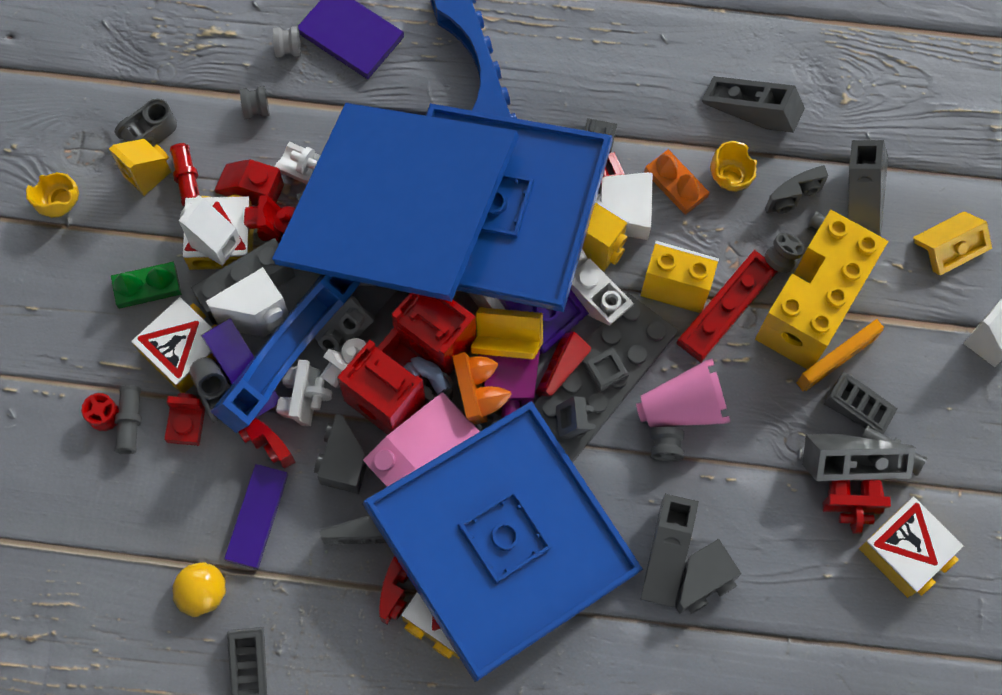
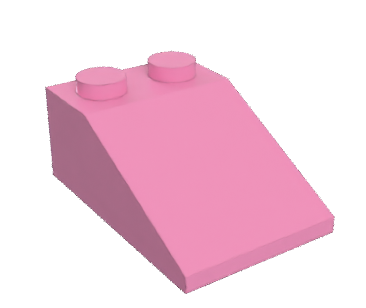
M441 392L387 435L363 461L388 487L479 433L480 430L466 419L465 414L444 392Z

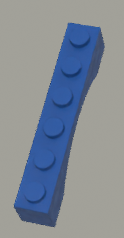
M430 0L437 24L450 32L464 45L477 67L480 88L472 111L517 119L515 113L510 114L507 106L510 105L509 93L506 87L501 88L499 79L502 78L500 67L497 61L492 62L490 56L493 53L489 36L483 35L484 21L481 11H475L473 6L476 0Z
M321 274L210 412L235 433L249 426L268 402L273 391L298 356L332 316L344 305L361 282Z

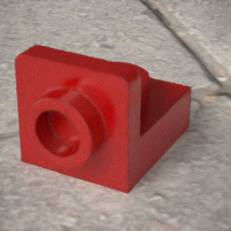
M179 393L177 397L167 396L166 403L170 409L164 440L167 443L199 446L205 415V407L201 400L189 393Z

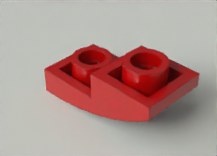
M254 418L249 426L238 432L245 443L251 440L256 449L263 446L271 461L275 463L279 460L284 469L295 463L291 452L283 441L259 419Z
M395 555L387 570L380 596L379 617L386 625H388L392 618L397 620L407 604L404 601L405 592L397 584L398 582L404 584L408 576Z

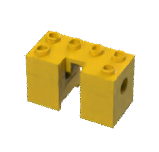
M830 209L806 249L794 274H791L768 312L755 340L805 369H809L817 363L829 345L889 241Z

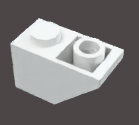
M199 195L192 203H188L183 208L179 223L190 246L223 266L241 242L236 227Z
M590 258L576 269L571 290L588 311V316L610 326L634 305Z

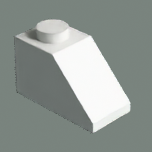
M1002 299L983 318L963 343L994 367L1002 361Z

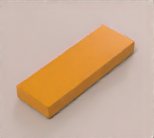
M875 319L803 372L796 384L803 392L809 390L874 342L882 333L884 326L878 319Z

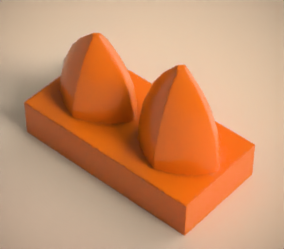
M669 149L645 167L644 172L653 173L652 181L684 215L709 196L710 192Z
M465 352L453 355L466 419L475 425L488 422L487 415L501 408L512 395L510 391L500 387H480L479 385L492 376L498 363L488 357H470Z

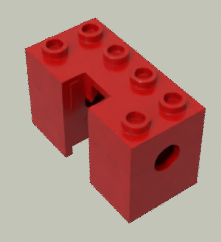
M409 293L391 314L394 328L378 347H376L373 341L369 340L337 377L344 402L387 435L419 411L426 404L423 376L417 375L415 377L404 366L411 362V358L419 356L436 363L441 371L449 376L455 369L452 356L463 352L468 354L472 343L476 339V316L456 301L452 300L451 302Z

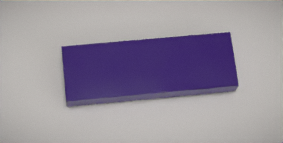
M228 318L203 333L201 337L232 385L254 356L231 318ZM275 390L255 418L277 405L280 398Z
M255 464L224 558L225 561L259 569L288 478L287 472Z

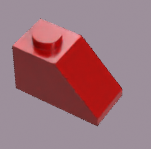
M248 159L226 164L214 191L226 197L231 195L249 196L251 204L258 206L259 196L268 195L277 203L284 182L279 168Z

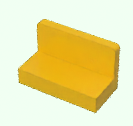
M961 212L913 237L916 245L928 250L932 271L938 275H942L992 249L987 221L967 212Z
M479 307L476 312L477 337L471 345L472 354L534 359L543 344V313Z

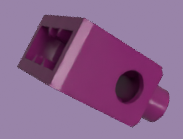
M540 349L534 359L478 354V356L488 357L498 363L492 376L482 383L483 387H500L512 393L508 401L501 407L502 418L531 401L534 404Z

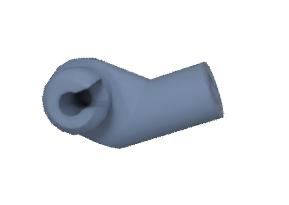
M418 356L411 358V362L404 366L415 377L417 375L426 377L437 395L441 392H446L452 387L440 367L434 362Z

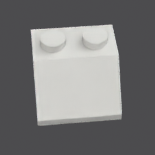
M263 267L206 301L217 324L231 318L239 333L266 337L270 333L273 334L289 314L282 295Z

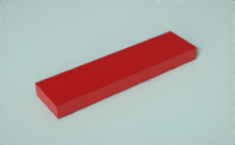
M753 250L680 336L676 344L702 363L778 271L768 265L764 256Z

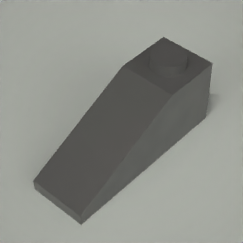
M713 76L702 98L703 104L762 128L794 133L805 109L795 85Z
M806 434L802 465L816 481L911 479L916 447L908 444L842 434Z

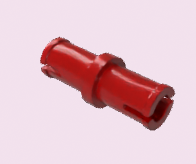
M178 143L170 147V153L175 168L173 179L178 183L181 204L185 206V198L200 196L196 181L199 175L197 168L193 167L190 146L185 143Z

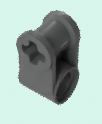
M157 98L148 101L132 115L120 121L114 132L119 139H124L125 142L145 139L154 147L175 131L177 120L167 102ZM165 115L161 120L155 121L158 116Z
M203 357L193 362L189 374L200 395V400L214 423L218 421V418L210 411L231 385L229 382L227 383L216 361Z

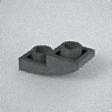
M825 165L804 171L779 186L769 197L765 207L766 213L776 211L779 214L787 213L797 206L802 194L810 196L818 193L828 178Z

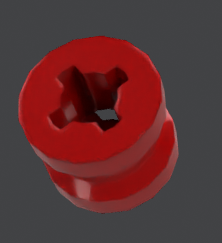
M95 393L84 400L81 412L83 418L93 429L108 431L117 425L114 423V418L118 414L119 407L108 395Z

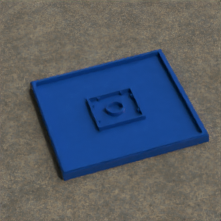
M345 103L274 253L273 261L276 265L452 302L519 139L517 131Z
M430 103L426 116L516 130L519 136L457 290L564 312L613 142L612 135Z
M532 401L379 491L362 503L474 682L643 570Z

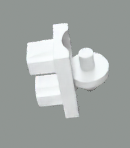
M289 141L283 156L276 163L275 167L279 168L282 174L307 185L321 155L315 153V150L310 147L303 148Z
M352 338L344 343L341 352L328 349L323 357L330 363L320 377L335 388H339L340 385L337 377L366 345V342L359 338Z
M298 360V365L290 367L282 381L285 387L293 388L292 397H280L276 412L284 418L293 419L301 426H311L314 410H320L322 401L331 400L333 395L330 389L324 388L325 380L320 377L321 371L310 366L308 360Z

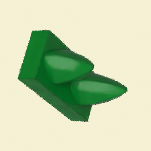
M174 261L111 275L115 302L119 309L182 295Z

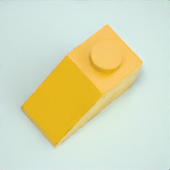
M145 139L114 144L109 148L123 177L143 196L171 173L167 163L169 159L167 153L159 145L156 144L153 147Z

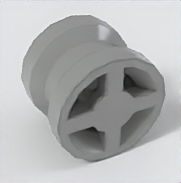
M291 26L289 30L273 27V44L276 58H282L285 54H292L294 57L301 56L298 26Z

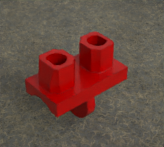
M268 195L259 196L258 206L245 207L244 225L249 229L257 228L258 237L262 241H269L275 238L279 244L295 208L290 206L281 208Z
M850 480L830 481L828 496L822 502L823 512H843L839 515V523L850 524L852 533L861 534L863 524L874 525L875 517L869 514H883L885 508L891 507V499L884 496L881 480H863L861 482V495H851Z

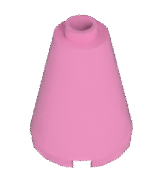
M713 359L706 360L641 395L642 402L636 404L641 423L647 421L649 427L730 423L729 416L722 417L720 411L727 409L717 372L710 373L708 367L714 366Z

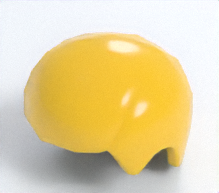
M737 141L724 142L712 157L710 165L711 175L716 183L727 191L737 192L747 189L756 178L757 160H753L749 156V147L746 144Z
M59 172L47 176L40 175L36 186L28 185L26 188V199L39 214L50 218L62 217L74 207L79 197V189L76 182L68 174Z
M206 562L191 564L182 569L176 576L172 586L173 601L180 612L192 617H199L202 614L214 611L226 594L225 578L217 567Z

